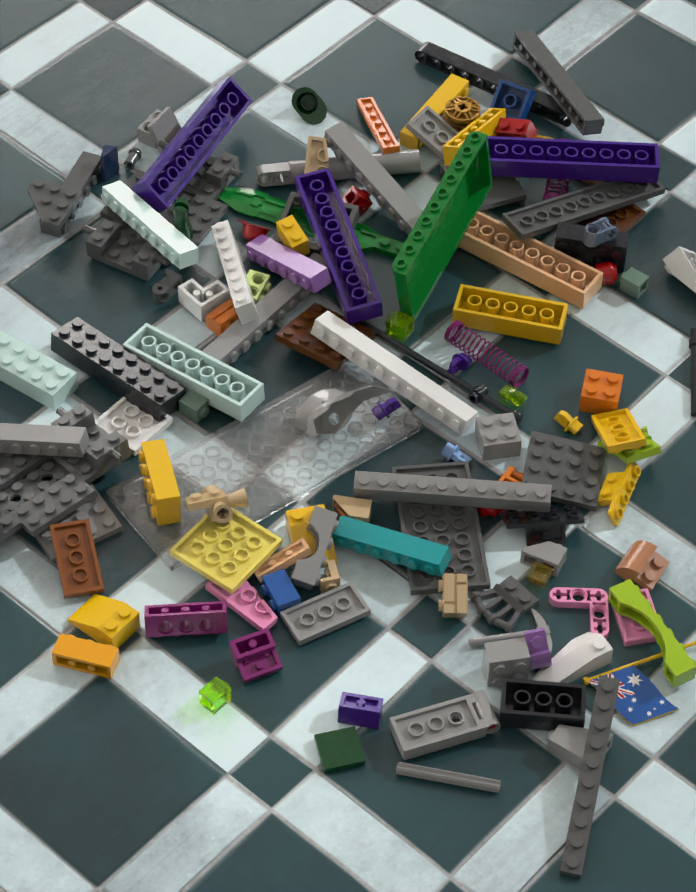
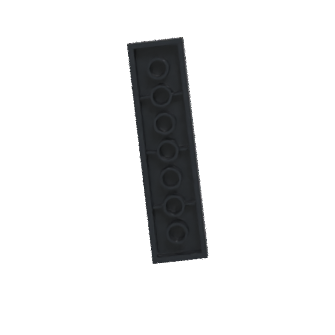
M79 317L51 333V351L119 396H124L128 402L136 405L146 414H150L158 422L165 419V415H171L179 409V400L186 394V387Z

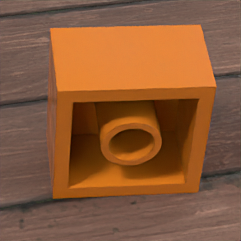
M586 368L579 411L600 414L617 410L624 375Z

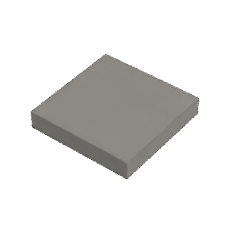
M166 107L147 126L160 154L164 148L158 146L159 141L163 140L170 143L181 129L171 107Z

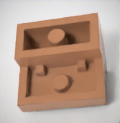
M639 540L630 546L614 572L625 581L631 579V581H634L643 589L648 588L650 592L670 562L655 551L657 549L656 545Z

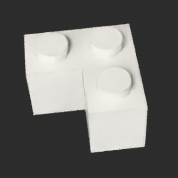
M191 278L178 286V299L187 310L203 322L206 320L205 315L230 299V292L219 280L203 288Z

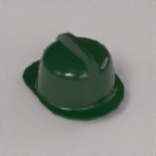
M308 87L299 88L294 92L291 100L292 106L302 119L312 125L323 122L327 115V107L318 94Z

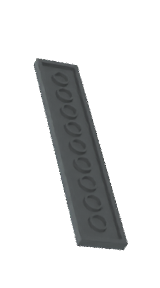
M604 181L504 213L501 220L521 240L557 229L558 222L573 224L665 193L666 188L659 181L657 183Z

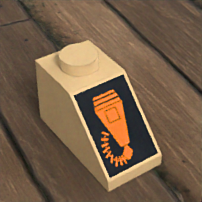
M333 495V511L338 513L339 517L342 515L370 523L372 500Z

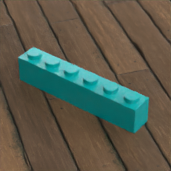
M342 515L336 531L331 533L334 545L339 548L350 549L358 554L363 553L375 559H383L396 565L407 566L412 570L424 571L429 575L442 577L451 560L449 546Z

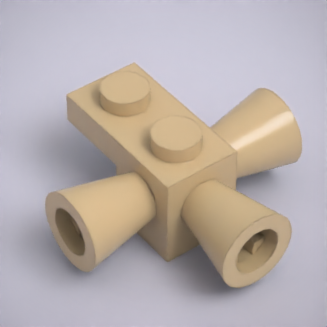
M208 485L201 493H193L190 497H186L185 504L189 512L206 508L207 516L211 522L226 523L233 516L232 508L248 507V499L244 488L226 495L223 489L220 490L215 485Z

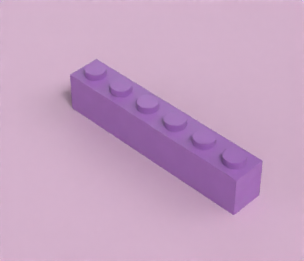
M263 234L246 244L247 256L251 261L281 275L294 284L300 285L306 290L316 293L331 283L327 267Z

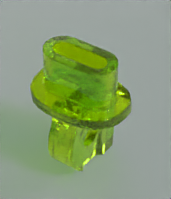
M508 384L498 393V395L504 398L505 402L511 400L517 406H522L527 400V396L518 391L516 386L511 387Z

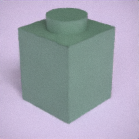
M631 267L627 272L621 274L619 289L638 299L648 288L649 276Z
M190 389L179 400V412L198 423L209 413V399Z

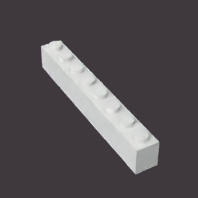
M228 220L218 222L211 226L234 308L243 325L259 319V315L235 235Z

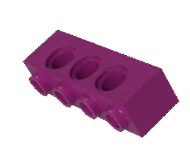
M226 601L145 605L146 637L159 638L161 636L178 637L181 635L228 633Z

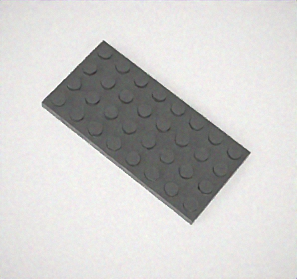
M468 461L396 466L391 469V472L395 474L471 479ZM396 501L401 533L449 546L451 560L443 574H467L468 591L490 589L491 583L477 507ZM406 566L411 595L442 593L438 592V580H442V577L429 575L417 569L412 570Z

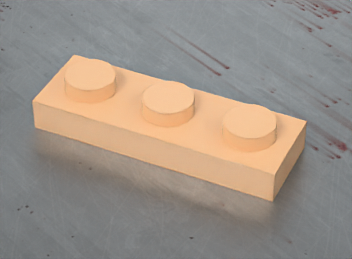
M301 538L270 556L254 573L259 582L262 583V576L281 569L286 570L295 564L298 559H305L308 555L312 554V551L304 538Z

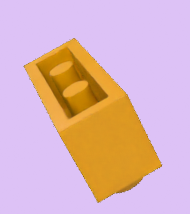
M60 633L52 650L53 665L112 679L120 660L119 648L110 644L105 645L90 639L85 640L74 635Z

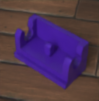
M342 692L338 708V723L379 729L384 698Z

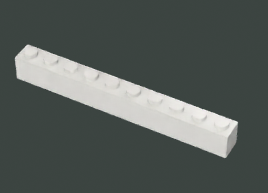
M327 310L315 319L311 330L312 335L459 435H462L473 425L478 411Z

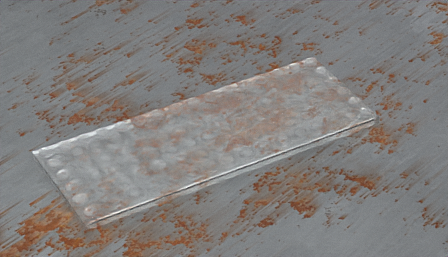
M349 360L337 371L331 368L255 409L242 422L235 420L169 456L180 492L181 522L158 526L156 518L152 519L150 510L152 504H148L146 495L148 490H144L142 480L144 475H140V472L106 490V496L172 571L183 565V563L170 555V549L207 514L206 508L189 512L185 504V498L190 497L191 494L201 493L208 485H215L220 490L223 489L226 495L244 488L247 494L248 507H233V509L257 523L423 429L424 424L393 393L376 396L362 402L353 412L346 427L339 430L336 434H316L312 436L308 435L307 431L298 429L285 422L295 420L298 408L307 398L323 389H337L342 392L344 390L349 392L368 386L389 389L379 379ZM390 398H396L401 407L390 413V418L384 417L379 421L371 409L377 406V402L383 404ZM331 413L328 420L331 424L335 425L339 421V416L336 413Z

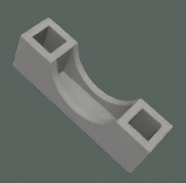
M315 505L306 529L315 539L316 551L311 557L296 561L290 576L293 585L309 591L313 589L314 585L318 586L321 575L318 574L320 567L324 568L327 557L324 556L326 549L330 550L333 539L330 538L332 531L335 532L338 527L339 521L336 520L338 513Z

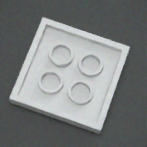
M123 396L95 420V423L109 434L116 430L127 438L130 452L136 456L138 451L141 450V442L154 440L173 423V417L167 414L165 419L158 422L153 416L146 414L136 405L128 402Z

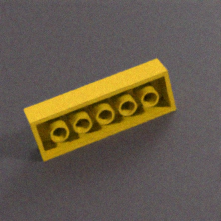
M460 284L453 308L452 323L458 320L464 326L472 329L560 345L567 319L568 304Z

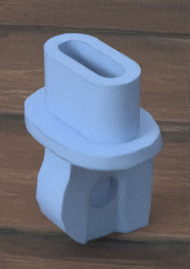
M449 442L441 452V455L447 458V462L452 459L455 462L468 461L470 463L472 460L471 457L459 450V445L454 446Z

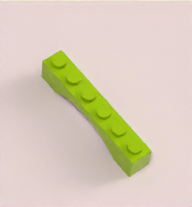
M631 579L610 587L608 601L616 612L638 622L656 639L663 655V674L673 688L695 679V660L689 657L683 644L676 640L673 631L666 627L660 614H656L650 601L641 594L640 588L634 585Z

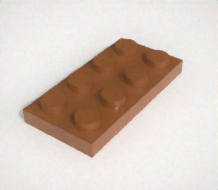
M89 519L49 525L64 599L104 592Z

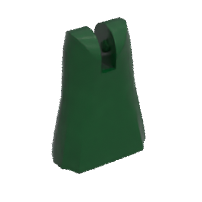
M180 197L174 204L173 226L191 241L194 230L188 215L189 203L185 198Z

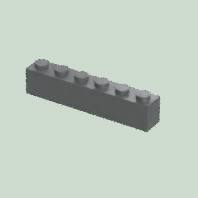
M82 152L62 185L83 191V198L59 231L44 227L40 219L41 233L61 238L64 231L68 230L69 223L75 219L76 212L82 207L84 199L89 196L92 186L96 185L99 175L102 174L100 155Z

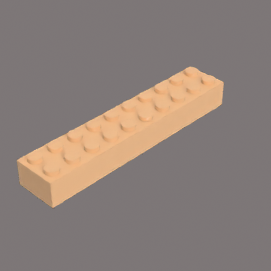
M479 211L458 247L581 309L588 304L602 287L603 272L532 237L521 240L506 224Z

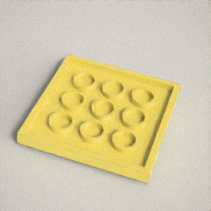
M232 508L233 516L226 523L211 522L206 514L170 549V555L233 595L282 545V538Z

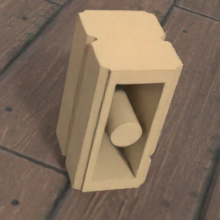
M443 574L442 580H438V592H442V599H438V611H442L443 618H466L468 614L467 574Z

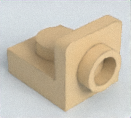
M334 559L327 561V569H324L325 578L320 579L321 594L340 586V576Z

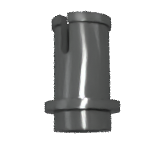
M136 147L129 150V155L124 161L127 169H133L136 162L142 157L141 150Z

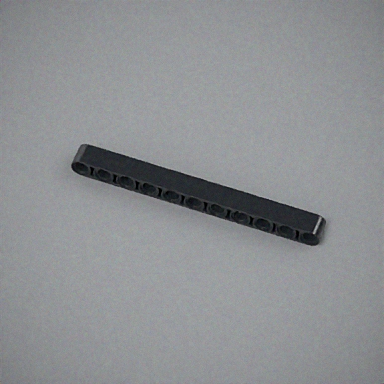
M428 41L415 52V58L420 63L447 75L454 74L469 81L470 85L492 95H495L500 79L531 89L536 92L530 108L531 112L565 127H569L572 124V121L554 98L547 93Z

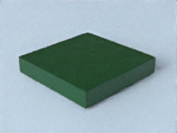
M355 726L314 735V741L324 773L365 765V758Z

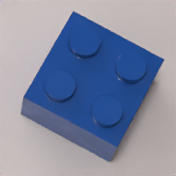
M500 79L490 108L506 109V118L527 119L536 92Z

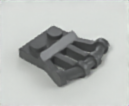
M509 576L500 584H496L493 589L483 592L475 591L469 595L471 602L475 604L478 610L477 614L485 617L487 623L491 626L500 627L506 633H511L519 618L529 612L531 608L536 607L539 602L532 593L512 576ZM496 597L487 605H484L482 602L483 600ZM502 603L506 606L496 614L491 613L492 610ZM511 612L514 613L509 622L502 620Z

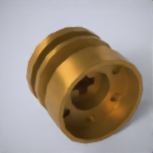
M460 96L452 98L445 104L444 120L457 132H461L480 116V105L469 97Z

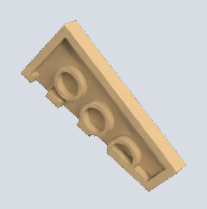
M308 137L304 174L329 168L326 138Z

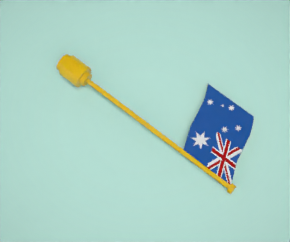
M696 641L687 643L683 646L685 649L696 645ZM662 653L590 678H582L584 685L590 684L596 690L599 675L620 679L615 710L632 726L679 710L661 694L648 677L635 667L663 657Z

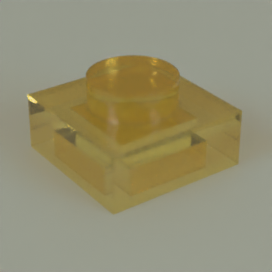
M534 562L527 574L526 580L545 588L553 573V568Z

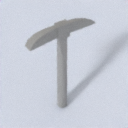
M531 608L537 626L536 629H545L548 648L551 654L552 640L549 626L543 617ZM526 631L470 638L468 644L472 647L484 645L487 642L522 638Z

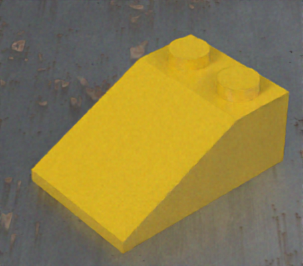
M324 504L316 505L325 509ZM315 506L285 511L286 529L290 543L293 544L304 538L312 551V554L306 558L314 555L316 551L315 539L306 529L311 512ZM333 542L330 550L326 549L324 555L327 557L325 566H327V561L333 559L337 564Z
M94 594L68 618L69 623L97 642L105 645L110 644L117 648L140 628V616L137 610L125 602Z

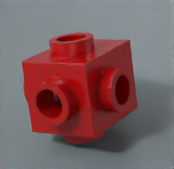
M352 186L341 197L344 203L359 206V215L361 216L373 204L369 198L370 194L365 189L360 190L355 186Z

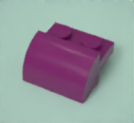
M268 628L230 641L229 646L235 668H238L244 683L283 669L275 650L276 645Z

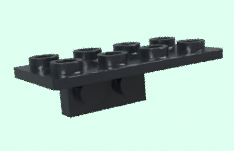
M565 505L564 508L550 506V513L506 510V512L501 513V518L507 529L525 528L527 546L547 541L556 544L566 543V525L585 523L579 508L574 505Z

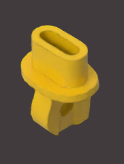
M563 410L559 411L553 418L565 427V432L570 431L573 435L583 427V424L578 421L577 416L573 419Z

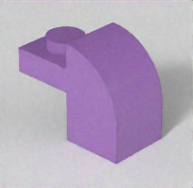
M539 628L524 632L530 654V669L534 670L552 666L545 629Z

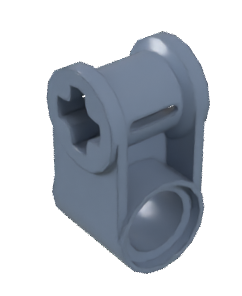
M602 217L586 225L583 243L588 247H596L599 244L614 239L618 234V228L612 226L607 217Z

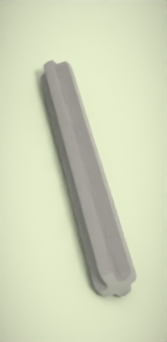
M398 762L396 767V773L404 776L496 793L500 791L501 781L403 762Z

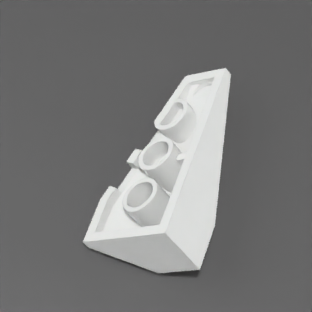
M679 246L663 259L666 264L665 269L696 293V253Z
M587 632L572 639L551 659L552 666L541 668L531 680L570 683L611 664L613 648L602 634Z

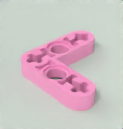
M555 587L550 591L549 603L554 607L589 609L590 632L598 633V625H601V634L605 639L608 638L609 610L606 591L598 588ZM580 595L584 599L576 601L573 599V596ZM601 612L604 614V617L597 618L594 616V613Z

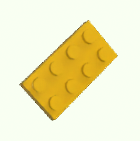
M628 408L591 415L592 424L608 453L616 454L623 450H636L642 446H647L646 438Z

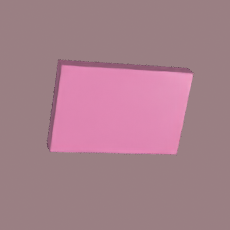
M648 588L640 589L641 594L650 601L653 610L656 612ZM611 605L624 646L656 642L654 636L646 628L628 617L619 615Z

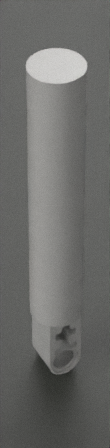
M418 149L400 150V152L383 154L382 152L371 153L390 175L420 172ZM329 157V169L334 181L356 179L355 175L346 169L345 164L336 157ZM305 160L259 165L255 169L257 182L263 187L295 185V176L304 174Z

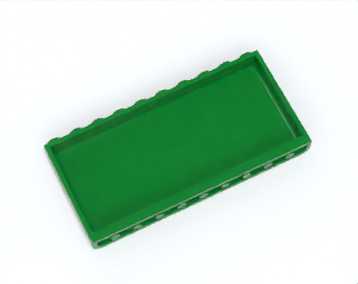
M473 131L467 135L392 263L400 315L407 322L414 324L493 186L487 134Z

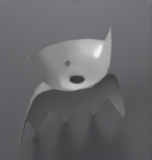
M378 386L363 387L349 392L345 390L342 392L337 389H323L307 398L298 408L295 420L285 422L298 429L307 431V434L312 436L316 434H336L339 430L346 427L353 412L362 402L395 391ZM331 413H336L339 416V421L335 425L331 424L328 420Z

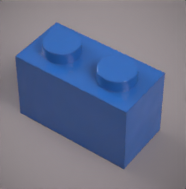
M285 569L262 576L261 593L264 597L267 596L269 607L273 612L275 611L278 618H280L281 611L301 603V598Z

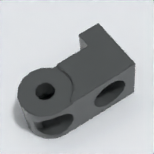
M169 268L163 272L164 278L152 286L153 300L158 304L166 303L178 292V286L183 284L182 276Z

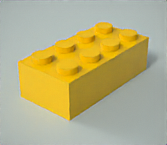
M158 439L141 442V450L138 451V456L142 464H139L140 475H144L142 479L144 490H148L146 493L148 504H152V507H150L152 519L156 518L158 526L181 522L180 492L165 440Z

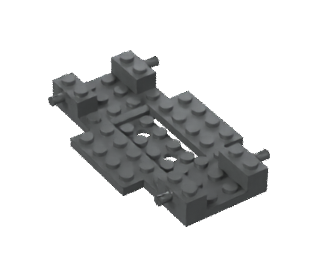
M160 140L158 146L165 149L169 143ZM223 152L218 159L209 156L173 201L175 202L180 197L188 201V215L194 230L191 241L197 247L212 230L211 226L218 223L228 211V205L216 201L218 196L235 177L239 179L242 177L243 172L239 171V157L230 153ZM137 169L125 185L132 190L145 172ZM107 205L100 211L101 217L105 219L98 227L92 228L85 225L83 228V232L90 234L86 240L87 256L149 281L161 265L167 266L169 264V259L162 255L160 251L152 246L127 222L123 221ZM169 206L159 214L173 225L174 206Z
M80 404L69 412H66L62 407L57 408L56 414L60 418L53 421L51 425L86 427L90 442L85 450L84 457L0 453V542L21 528L35 537L49 528V525L55 524L96 497V490L89 483L131 456L127 438L116 430L110 434L95 423L93 412L83 404ZM43 464V468H41L37 472H32L33 470H35ZM25 475H27V478L24 479L23 481H21V482H16V481H18L19 479H21L22 477H24ZM45 477H52V480L49 482L42 481ZM12 485L11 488L6 492H1L8 486ZM15 497L21 498V500L18 502H11V500Z

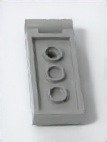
M483 690L389 718V728L403 761L485 737L486 734L495 733L501 727Z

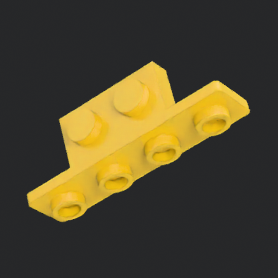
M636 462L628 464L625 472L607 473L599 492L598 506H610L607 515L614 526H619L637 480L641 475L640 466Z

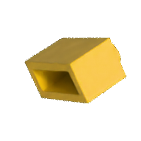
M293 215L276 222L277 234L286 247L302 255L310 253L309 240Z

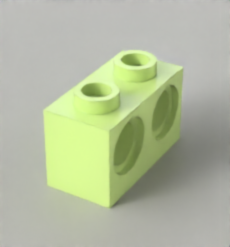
M249 270L247 279L256 304L271 291L272 283H270V275Z

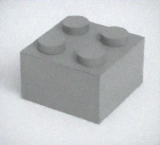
M513 412L476 417L475 435L483 461L520 456L522 440Z
M525 637L484 643L482 668L487 687L501 686L503 678L528 680L530 654Z

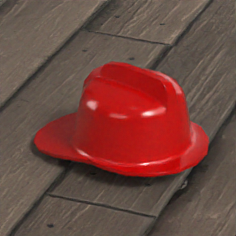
M237 219V221L243 223V237L247 243L261 234L267 236L268 232H272L271 229Z

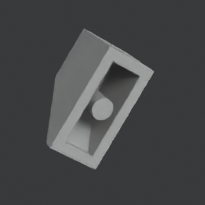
M550 541L524 547L521 550L520 563L557 577L566 561L567 548Z

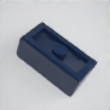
M104 145L100 156L103 182H107L119 172L118 148L113 145Z

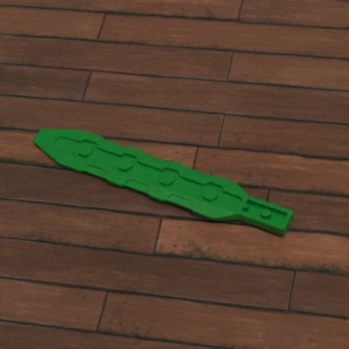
M226 187L218 196L219 201L228 205L235 212L252 218L257 217L275 223V225L280 220L287 201L250 188ZM294 206L291 215H293L304 233L314 237L303 208ZM360 223L356 224L354 232L362 251H373L396 258L404 242L382 236L370 226Z

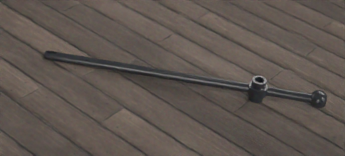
M365 320L357 322L375 331L376 336L470 393L468 399L471 403L476 404L483 401L501 413L513 412L516 424L522 421L523 414L520 410H511L487 395L488 388L485 385L473 387Z

